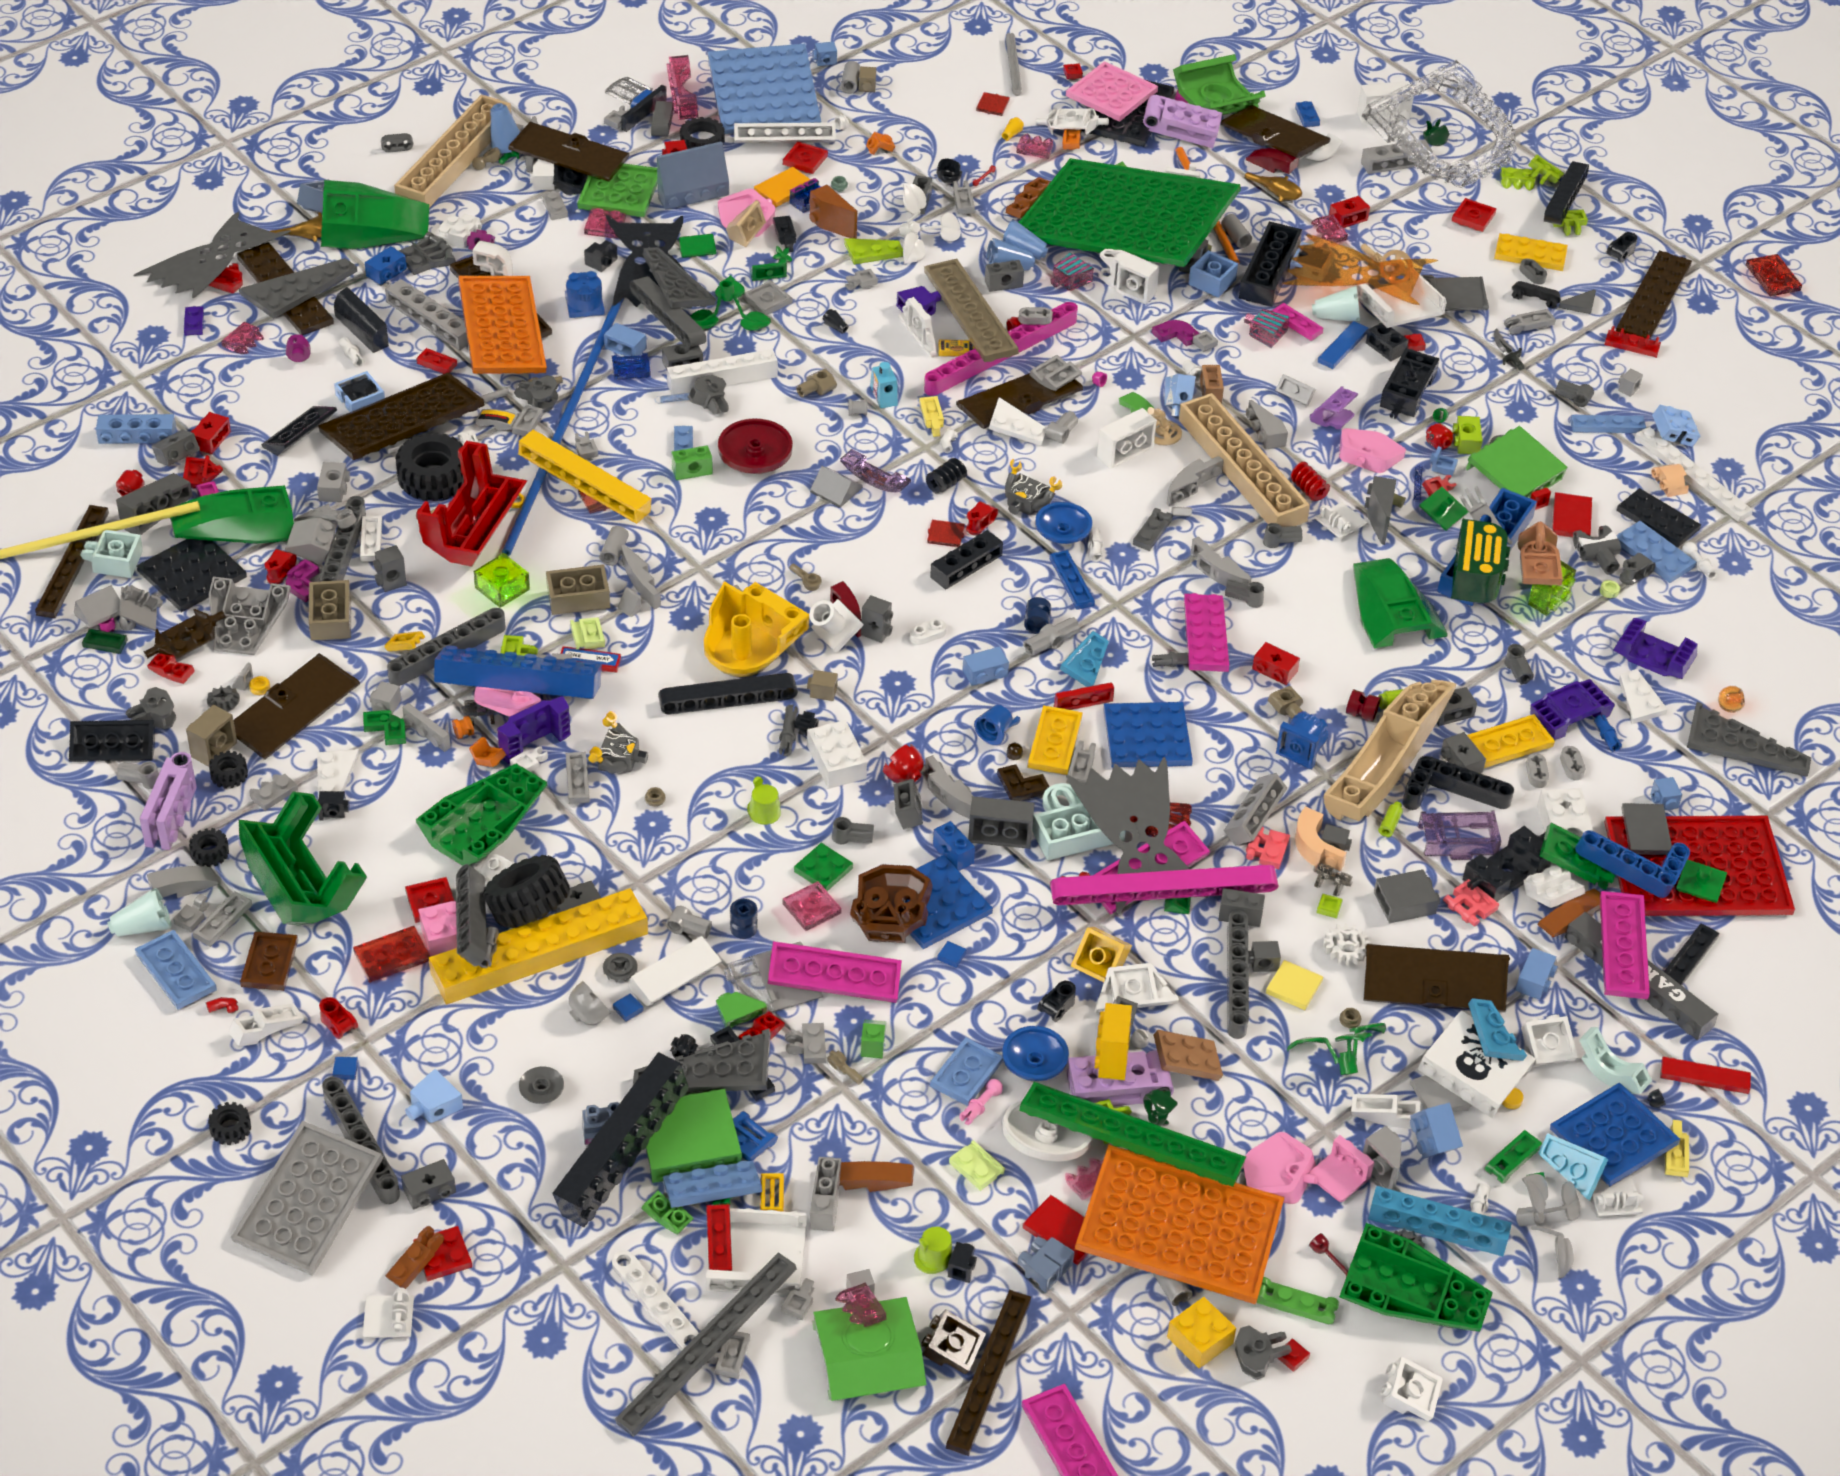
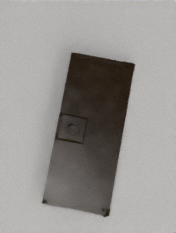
M1250 105L1221 121L1222 126L1252 138L1254 143L1264 146L1266 144L1296 158H1300L1328 144L1331 140L1328 136H1324L1254 105Z
M531 121L508 147L511 151L608 182L611 181L630 156L629 152L590 141L584 135L575 132L568 134Z
M1029 373L958 400L956 405L982 429L990 426L999 398L1029 415L1039 411L1043 405L1082 391L1083 386L1074 379L1054 391L1037 382Z
M318 653L283 682L272 686L260 700L233 720L236 738L266 760L359 686L360 682L328 658Z
M1367 944L1365 946L1366 970L1363 1001L1421 1005L1426 1008L1470 1009L1468 1003L1473 998L1492 1001L1498 1012H1506L1509 955Z

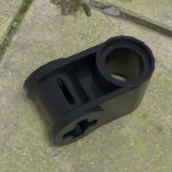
M1633 232L1623 233L1618 239L1610 243L1606 251L1607 255H1613L1620 262H1624L1635 252L1637 235Z
M1067 980L1059 982L1056 987L1040 1000L1037 1010L1047 1013L1054 1022L1059 1021L1075 1004V984Z

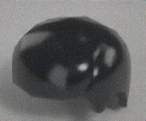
M941 159L938 163L936 174L942 182L953 184V181L958 182L961 178V165L954 159Z

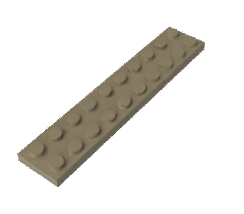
M957 258L924 266L925 274L940 293L941 298L984 362H992L996 359L1008 358L1019 354L1017 345Z

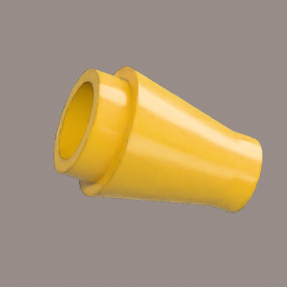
M1018 117L1011 118L1001 134L1002 138L1009 141L1020 133L1024 127L1023 121Z

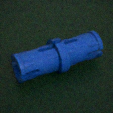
M1602 714V717L1601 715L1595 717L1594 723L1610 751L1614 752V750L1618 751L1621 749L1622 744L1615 734L1616 730L1609 724L1606 716Z

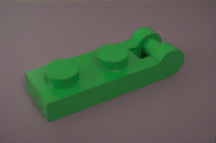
M1524 1130L1486 1165L1485 1171L1490 1175L1494 1174L1497 1176V1180L1502 1184L1506 1183L1515 1171L1540 1150L1542 1142ZM1501 1164L1505 1167V1169L1502 1170L1498 1166Z

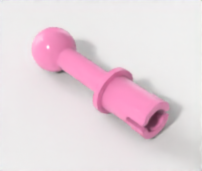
M998 1079L989 1080L985 1086L986 1091L978 1099H971L969 1101L968 1107L959 1115L962 1122L965 1118H968L965 1124L970 1125L978 1115L984 1113V1105L989 1099L1002 1093L1003 1085Z

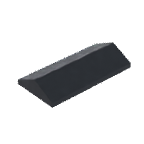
M554 164L553 184L566 195L581 194L587 181V174Z
M312 406L262 443V447L279 456L317 428L318 425L329 419L337 411V408Z
M154 720L70 721L69 762L153 760L155 749Z

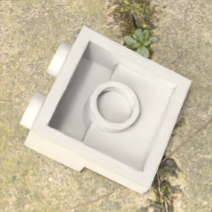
M464 213L460 218L449 214L433 234L439 239L443 238L447 244L465 249L468 236H470L471 232H476L477 229L481 230L482 224L480 223V218Z
M1559 866L1546 868L1542 873L1529 875L1524 880L1525 895L1550 908L1585 894L1584 886L1571 880L1570 872Z
M1551 1015L1544 1020L1531 1018L1526 1020V1023L1521 1027L1526 1048H1529L1531 1056L1536 1058L1534 1067L1574 1061L1578 1058L1567 1016Z
M1400 1357L1394 1363L1391 1362L1385 1373L1389 1376L1388 1382L1383 1385L1380 1392L1384 1396L1382 1403L1402 1414L1410 1411L1424 1420L1430 1421L1434 1416L1443 1378L1404 1357Z

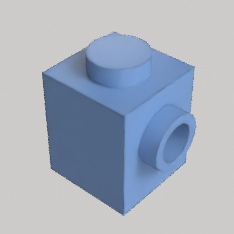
M834 41L815 43L812 57L813 60H816L817 66L837 65V49Z
M1674 777L1654 780L1650 793L1652 802L1654 804H1664L1665 810L1678 809L1682 793Z

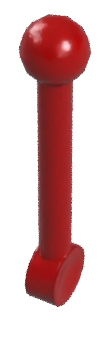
M991 165L986 173L973 180V185L978 186L979 182L988 174L995 172L996 167Z

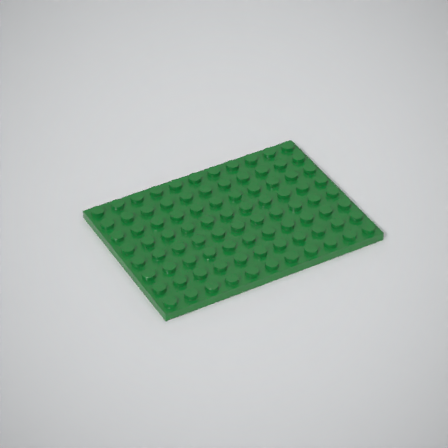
M1070 158L1019 223L1045 243L1052 246L1056 245L1101 253L1104 249L1122 250L1147 261L1185 267L1241 191L1240 184Z

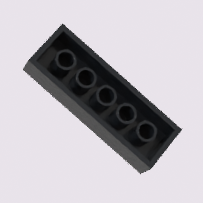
M1269 221L1241 280L1239 299L1273 307L1290 269L1291 260L1300 246L1302 229Z

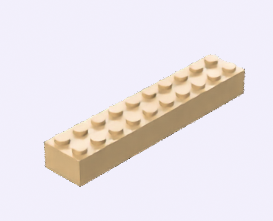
M481 94L394 185L395 194L427 203L430 208L465 171L473 159L478 157L491 143V108L495 104L502 103L508 107L511 113V103Z
M1212 393L1180 404L1179 421L1211 459L1217 456L1223 459V473L1267 524L1277 523L1281 527H1290L1308 522L1309 503Z

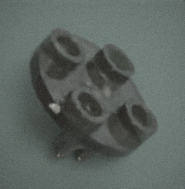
M474 700L464 701V706L461 707V713L470 717L473 726L474 717L484 715L490 716L491 725L495 724L494 713H497V711L481 706Z
M1324 863L1314 866L1313 871L1318 874L1314 887L1320 888L1324 880H1332L1334 885H1336L1333 895L1337 897L1340 895L1344 885L1352 886L1353 881L1351 880L1353 876L1344 872H1334L1332 866Z

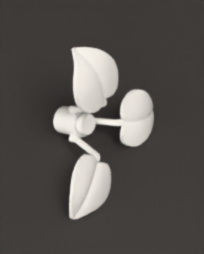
M912 183L903 184L904 206L908 212L914 214L911 218L907 219L906 223H902L899 228L901 235L905 237L903 245L904 264L920 261L925 255V245L922 240L918 239L917 233L919 231L940 228L942 239L948 242L957 240L961 234L960 224L952 213H945L941 216V225L920 227L917 222L912 221L920 214V209L926 206L924 192L920 187Z

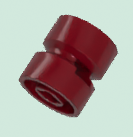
M1353 689L1346 707V714L1355 717L1361 715L1362 719L1373 722L1378 712L1381 698L1371 694L1365 696L1364 692Z

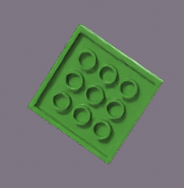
M623 164L610 182L589 175L577 202L578 209L645 217L658 184L657 168Z

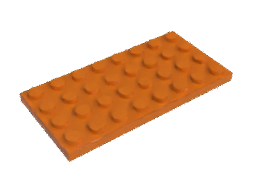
M459 276L458 283L473 374L546 373L547 366L530 276Z

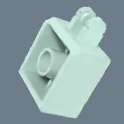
M105 530L102 532L99 542L86 541L85 549L82 550L80 556L86 561H92L93 573L132 578L143 552L141 535Z

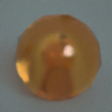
M1732 685L1724 687L1719 692V706L1729 713L1740 711L1745 706L1743 690Z

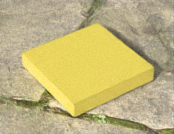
M1284 960L1268 985L1266 994L1306 1010L1321 985L1323 976Z

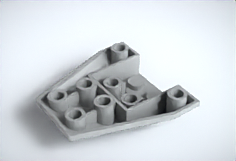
M213 577L209 590L211 615H214L223 610L226 618L216 622L215 651L255 655L286 607L291 586L271 583L269 590L235 586L232 579Z

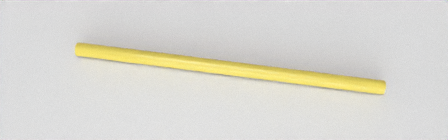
M198 501L0 549V559L102 535V532L105 530L118 531L200 511Z

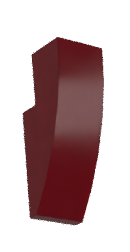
M1265 148L1254 150L1246 157V161L1272 173L1280 170L1290 174L1298 167L1299 158L1278 149Z
M842 581L831 586L830 601L834 603L837 599L840 600L861 621L859 604L847 584ZM861 628L855 634L857 638L861 637Z

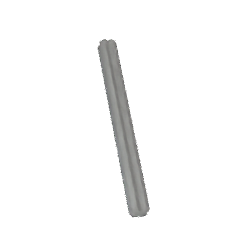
M1007 33L1006 44L1012 91L1014 95H1020L1022 87L1014 33Z

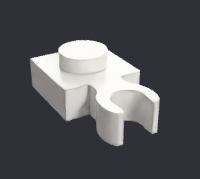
M542 746L535 748L532 753L526 750L510 759V765L517 763L532 772L539 768V762L548 759V752L546 751L541 754Z

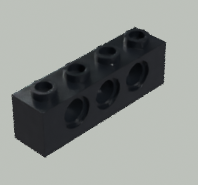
M989 530L978 534L973 539L931 563L930 578L945 590L1001 557L1003 541Z

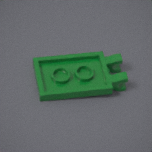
M1551 822L1546 829L1540 857L1594 885L1598 883L1600 888L1606 890L1608 883L1612 884L1614 882L1615 875L1581 857L1575 849L1581 837Z

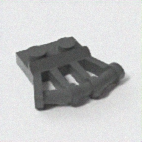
M427 232L424 238L417 244L412 242L411 246L398 250L405 255L406 267L413 275L436 267L450 266L449 264L456 262L455 257L452 255V247L447 245L443 238L439 239L431 232Z

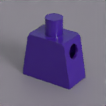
M919 286L897 292L896 306L903 312L902 308L905 306L907 299L914 297L922 305L925 312L932 316L936 312V302L941 301V295L938 291L930 293L924 286Z

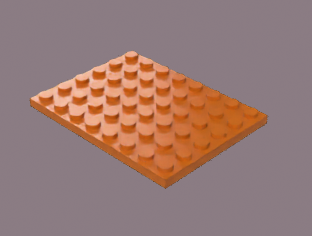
M1108 1145L1075 1250L1256 1305L1285 1197L1239 1183H1235L1234 1187L1222 1185L1218 1181L1200 1177L1187 1170H1180L1173 1165L1158 1162L1148 1156Z

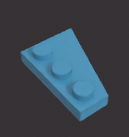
M1092 631L1061 664L1060 670L1086 687L1094 686L1109 641Z
M1472 998L1468 1005L1484 1056L1524 1061L1527 1054L1523 1049L1520 1050L1515 1043L1517 1039L1513 1033L1509 1034L1504 1027L1505 1021L1492 1001Z

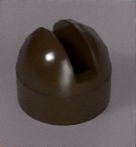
M1016 742L1009 744L1006 753L1007 757L1011 760L1021 759L1023 756L1022 746Z

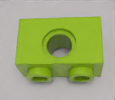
M1457 416L1456 423H1453L1452 433L1455 434L1454 446H1457L1458 454L1479 452L1483 442L1480 417Z

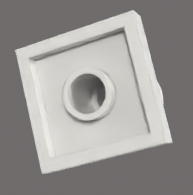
M838 599L833 604L828 600H820L810 609L809 618L813 623L811 628L836 653L864 625Z

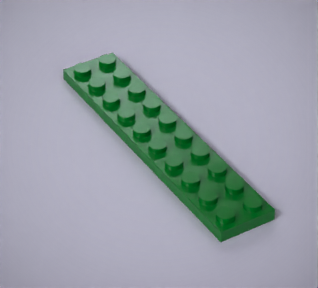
M1037 1082L1032 1084L1019 1111L1029 1116L1047 1120L1051 1124L1061 1125L1069 1128L1071 1131L1089 1135L1093 1139L1106 1141L1113 1146L1122 1147L1136 1154L1148 1156L1158 1162L1173 1165L1180 1170H1187L1200 1177L1218 1181L1222 1185L1234 1187L1246 1160V1156Z

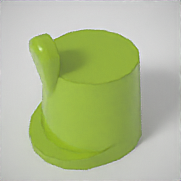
M757 776L753 779L755 788L752 791L747 812L755 823L761 825L772 824L781 816L779 793L774 786L763 784V779Z
M930 1227L923 1232L922 1237L919 1239L920 1245L914 1253V1263L920 1271L927 1274H936L948 1268V1263L953 1253L952 1238L945 1228Z

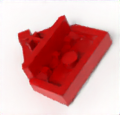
M232 263V265L226 267L208 286L232 294L235 293L243 285L242 272L239 271L238 263Z
M208 455L205 456V459L186 457L183 478L191 483V488H196V485L212 481L223 471V468L220 465L214 464Z

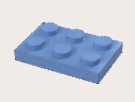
M965 1037L930 1081V1087L968 1106L969 1101L977 1096L1003 1063V1056Z

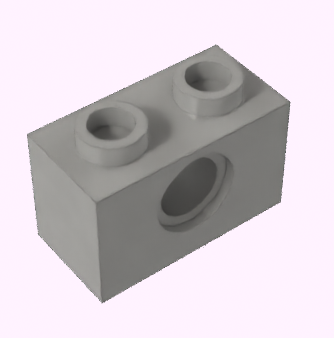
M323 462L317 485L319 501L342 502L343 495L347 494L346 482L350 481V471H347L346 463Z

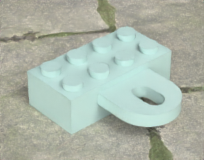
M1055 784L1044 792L1043 808L1045 812L1033 815L1032 832L1047 861L1114 844L1095 824L1070 784ZM1056 796H1065L1070 805H1061ZM1122 831L1119 835L1122 841H1125L1126 831Z

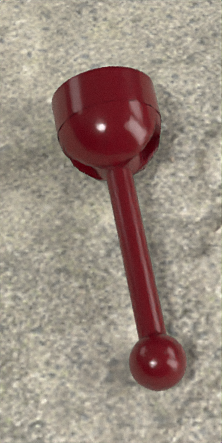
M1322 1233L1314 1237L1309 1243V1247L1318 1254L1326 1253L1347 1276L1348 1270L1328 1250V1239Z

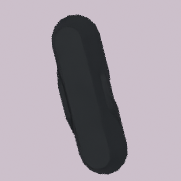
M1518 281L1512 286L1513 293L1511 295L1513 298L1518 297L1517 299H1522L1523 295L1539 297L1541 300L1547 301V307L1552 306V308H1556L1557 303L1561 301L1560 293L1557 290L1523 281Z

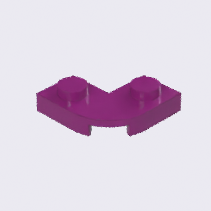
M1181 320L1166 321L1152 327L1151 331L1161 342L1177 337L1186 347L1194 344L1193 336L1200 334L1189 323Z
M304 559L289 570L286 585L291 586L290 593L307 602L309 600V582L320 573L319 567Z

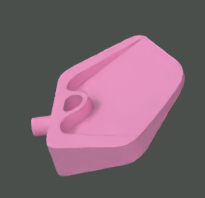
M746 189L721 198L718 201L720 221L725 228L753 202L759 201L766 223L755 237L760 236L773 224L775 206L770 198L765 199L754 189Z
M1342 429L1339 457L1344 462L1376 473H1383L1401 461L1405 456L1406 449L1385 434L1368 430Z
M476 687L474 692V701L477 704L509 717L541 702V698L525 691Z
M1285 1132L1274 1134L1245 1155L1246 1160L1243 1167L1246 1185L1285 1197L1283 1203L1295 1204L1299 1202L1308 1183L1317 1184L1318 1182L1317 1175L1309 1174L1316 1167L1312 1150Z

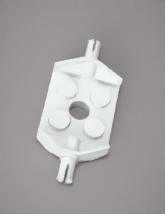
M1093 108L1052 109L1046 118H1036V125L1048 126L1052 135L1054 134V129H1085L1087 135L1098 125L1109 124V119L1099 118Z

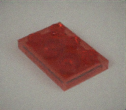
M1778 254L1747 259L1745 265L1770 297L1801 291L1802 284Z
M415 926L353 947L354 954L369 983L429 962L430 957Z

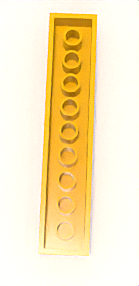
M629 888L499 933L496 940L497 950L493 954L492 964L488 968H483L479 965L474 967L458 955L457 948L429 957L430 973L445 1004L448 1005L647 935L648 918L632 889Z

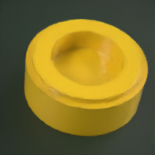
M257 676L251 679L249 682L251 693L254 695H264L270 689L269 679L264 676Z
M1514 1087L1502 1105L1508 1109L1519 1108L1523 1102V1093Z

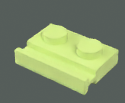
M599 617L579 619L578 622L570 620L576 650H579V647H585V649L605 647V639Z
M974 1140L971 1141L970 1145L963 1147L949 1158V1163L980 1191L996 1180L997 1176L1004 1174L1005 1167Z

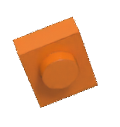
M877 132L872 134L866 144L869 152L873 155L878 148L893 152L896 147L891 136Z
M481 737L469 748L477 765L494 767L506 756L503 748L490 747L485 737Z

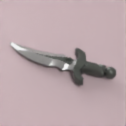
M1496 328L1494 333L1496 345L1506 355L1502 360L1503 365L1508 361H1512L1519 370H1523L1525 366L1519 359L1522 354V348L1513 352V348L1503 339Z

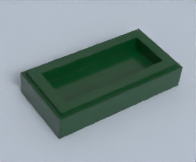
M89 629L82 641V646L84 648L121 654L128 638L127 635Z

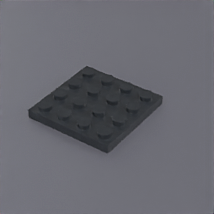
M185 539L136 565L137 571L181 613L209 598L213 577L229 578L233 580L234 584L247 577L246 571L212 540Z

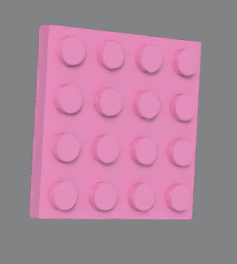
M1104 61L1066 90V96L1120 122L1148 100L1150 96L1158 92V86Z

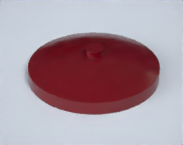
M751 418L732 423L722 431L718 439V453L722 461L737 471L750 474L767 473L782 467L788 462L793 451V441L790 433L780 424L766 419Z

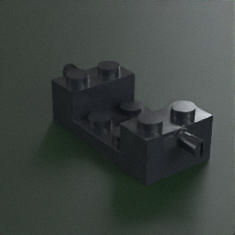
M1405 348L1382 391L1380 407L1392 410L1390 418L1393 419L1394 417V419H1397L1399 413L1415 417L1427 385H1432L1437 375L1440 358Z
M1524 825L1510 834L1508 845L1488 859L1480 854L1467 862L1462 880L1464 882L1468 879L1471 880L1467 882V887L1470 890L1478 886L1498 902L1522 886L1524 880L1529 875L1541 873L1544 869L1551 866L1550 861L1540 857L1546 831L1537 836ZM1505 868H1506V869H1510L1512 872H1510V871H1506V872H1505V871H1503L1502 869H1505Z

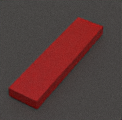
M1664 1056L1661 1060L1660 1078L1744 1094H1749L1751 1072Z

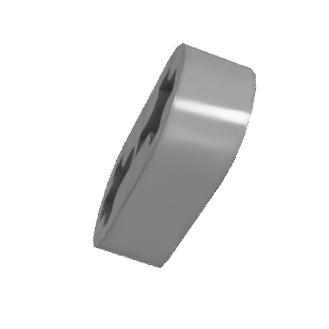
M1024 307L1019 310L1018 320L1026 325H1046L1052 322L1053 312L1045 307Z
M1565 746L1560 755L1565 774L1571 780H1581L1586 768L1580 751L1574 746Z
M1539 753L1530 754L1526 763L1529 782L1536 788H1543L1547 785L1549 778L1546 759Z

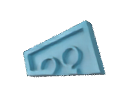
M1548 1133L1538 1152L1544 1160L1568 1182L1571 1181L1575 1188L1590 1201L1608 1162L1606 1157Z

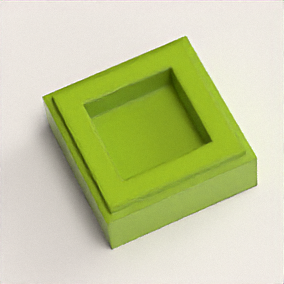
M1322 893L1316 913L1337 919L1343 899Z

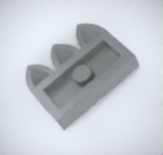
M274 774L272 782H261V789H250L251 799L264 811L290 796L293 791H298V785L286 774Z

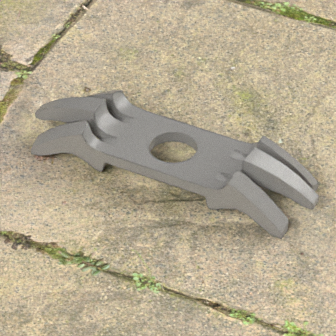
M1478 486L1474 489L1480 503L1477 502L1468 488L1465 489L1473 507L1469 506L1463 495L1460 496V499L1473 520L1480 521L1483 515H1488L1491 518V523L1500 526ZM1508 537L1507 543L1510 545L1512 541Z

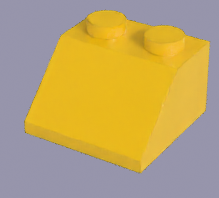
M1087 927L1071 967L1104 982L1108 968L1124 965L1132 945L1096 927Z

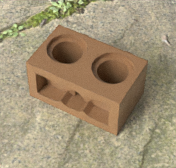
M1202 365L1200 375L1202 396L1212 393L1222 404L1224 386L1220 365Z

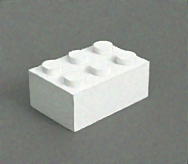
M1409 81L1361 85L1357 114L1362 124L1410 120L1414 90Z
M1141 408L1099 429L1097 457L1111 469L1154 448L1157 420L1145 409Z
M846 720L807 730V747L828 789L867 778V761Z

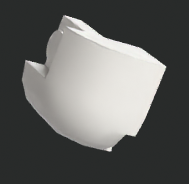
M479 241L473 249L474 265L480 266L482 271L491 272V276H513L512 259L507 249L498 244Z

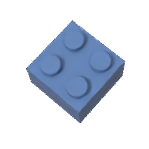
M1208 250L1190 268L1188 284L1219 298L1236 281L1238 263Z
M1450 1102L1410 1115V1126L1416 1134L1418 1140L1417 1149L1422 1154L1423 1159L1463 1147Z

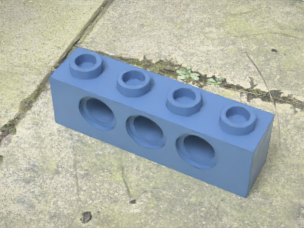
M174 414L98 415L96 434L98 444L157 443L176 433L177 427Z

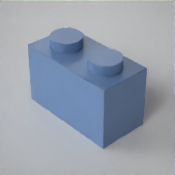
M615 323L604 334V347L632 360H636L647 349L646 334Z
M1000 646L963 656L962 671L971 686L1008 676L1009 661Z
M1532 948L1519 976L1515 991L1540 1000L1543 992L1548 993L1551 985L1549 978H1554L1558 966L1554 964L1557 956Z

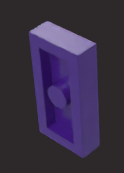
M185 307L184 335H203L204 307Z

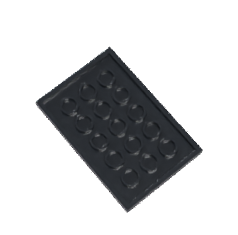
M1148 81L1158 86V92L1154 95L1171 99L1174 93L1173 86ZM1148 100L1120 122L1095 110L1099 118H1108L1109 124L1098 125L1089 134L1144 147L1152 133L1143 123Z

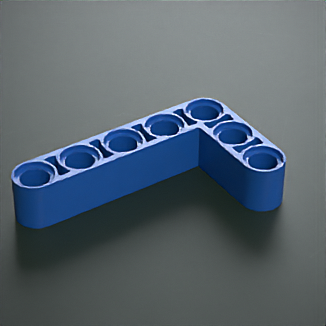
M1587 830L1582 834L1575 848L1581 857L1660 898H1665L1669 895L1690 855V850L1685 844L1675 843L1666 855L1662 865L1659 866L1591 830Z

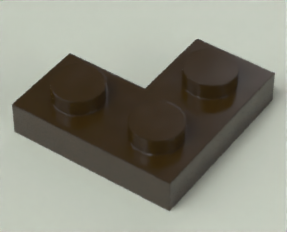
M1017 764L997 769V775L1010 800L1022 801L1042 796L1050 787L1043 774L1023 778Z

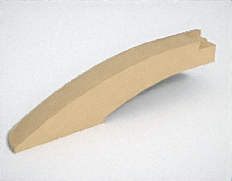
M1431 680V683L1424 684L1416 682L1406 687L1383 711V716L1355 759L1325 792L1323 797L1324 804L1333 817L1340 821L1344 816L1360 821L1364 816L1369 817L1416 757L1456 688V683L1443 680Z

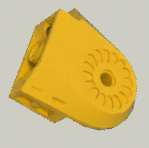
M724 581L709 609V626L704 636L705 656L713 666L724 674L734 677L753 676L768 667L809 629V614L757 582L746 587L742 592Z

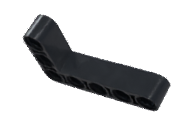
M1422 756L1418 759L1405 787L1402 804L1409 810L1418 809L1431 785L1499 809H1507L1511 806L1514 787L1502 780L1430 756Z

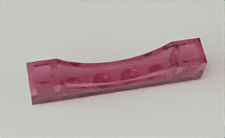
M689 56L669 57V63H666L674 114H678L679 120L699 118L696 95L683 87L685 82L691 78Z

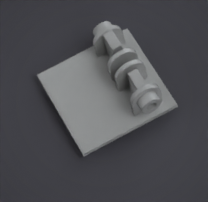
M127 585L125 588L121 587L119 616L155 631L157 607L160 608L162 606L163 600L158 596L150 595L149 592L145 593L144 590L138 589L133 585Z

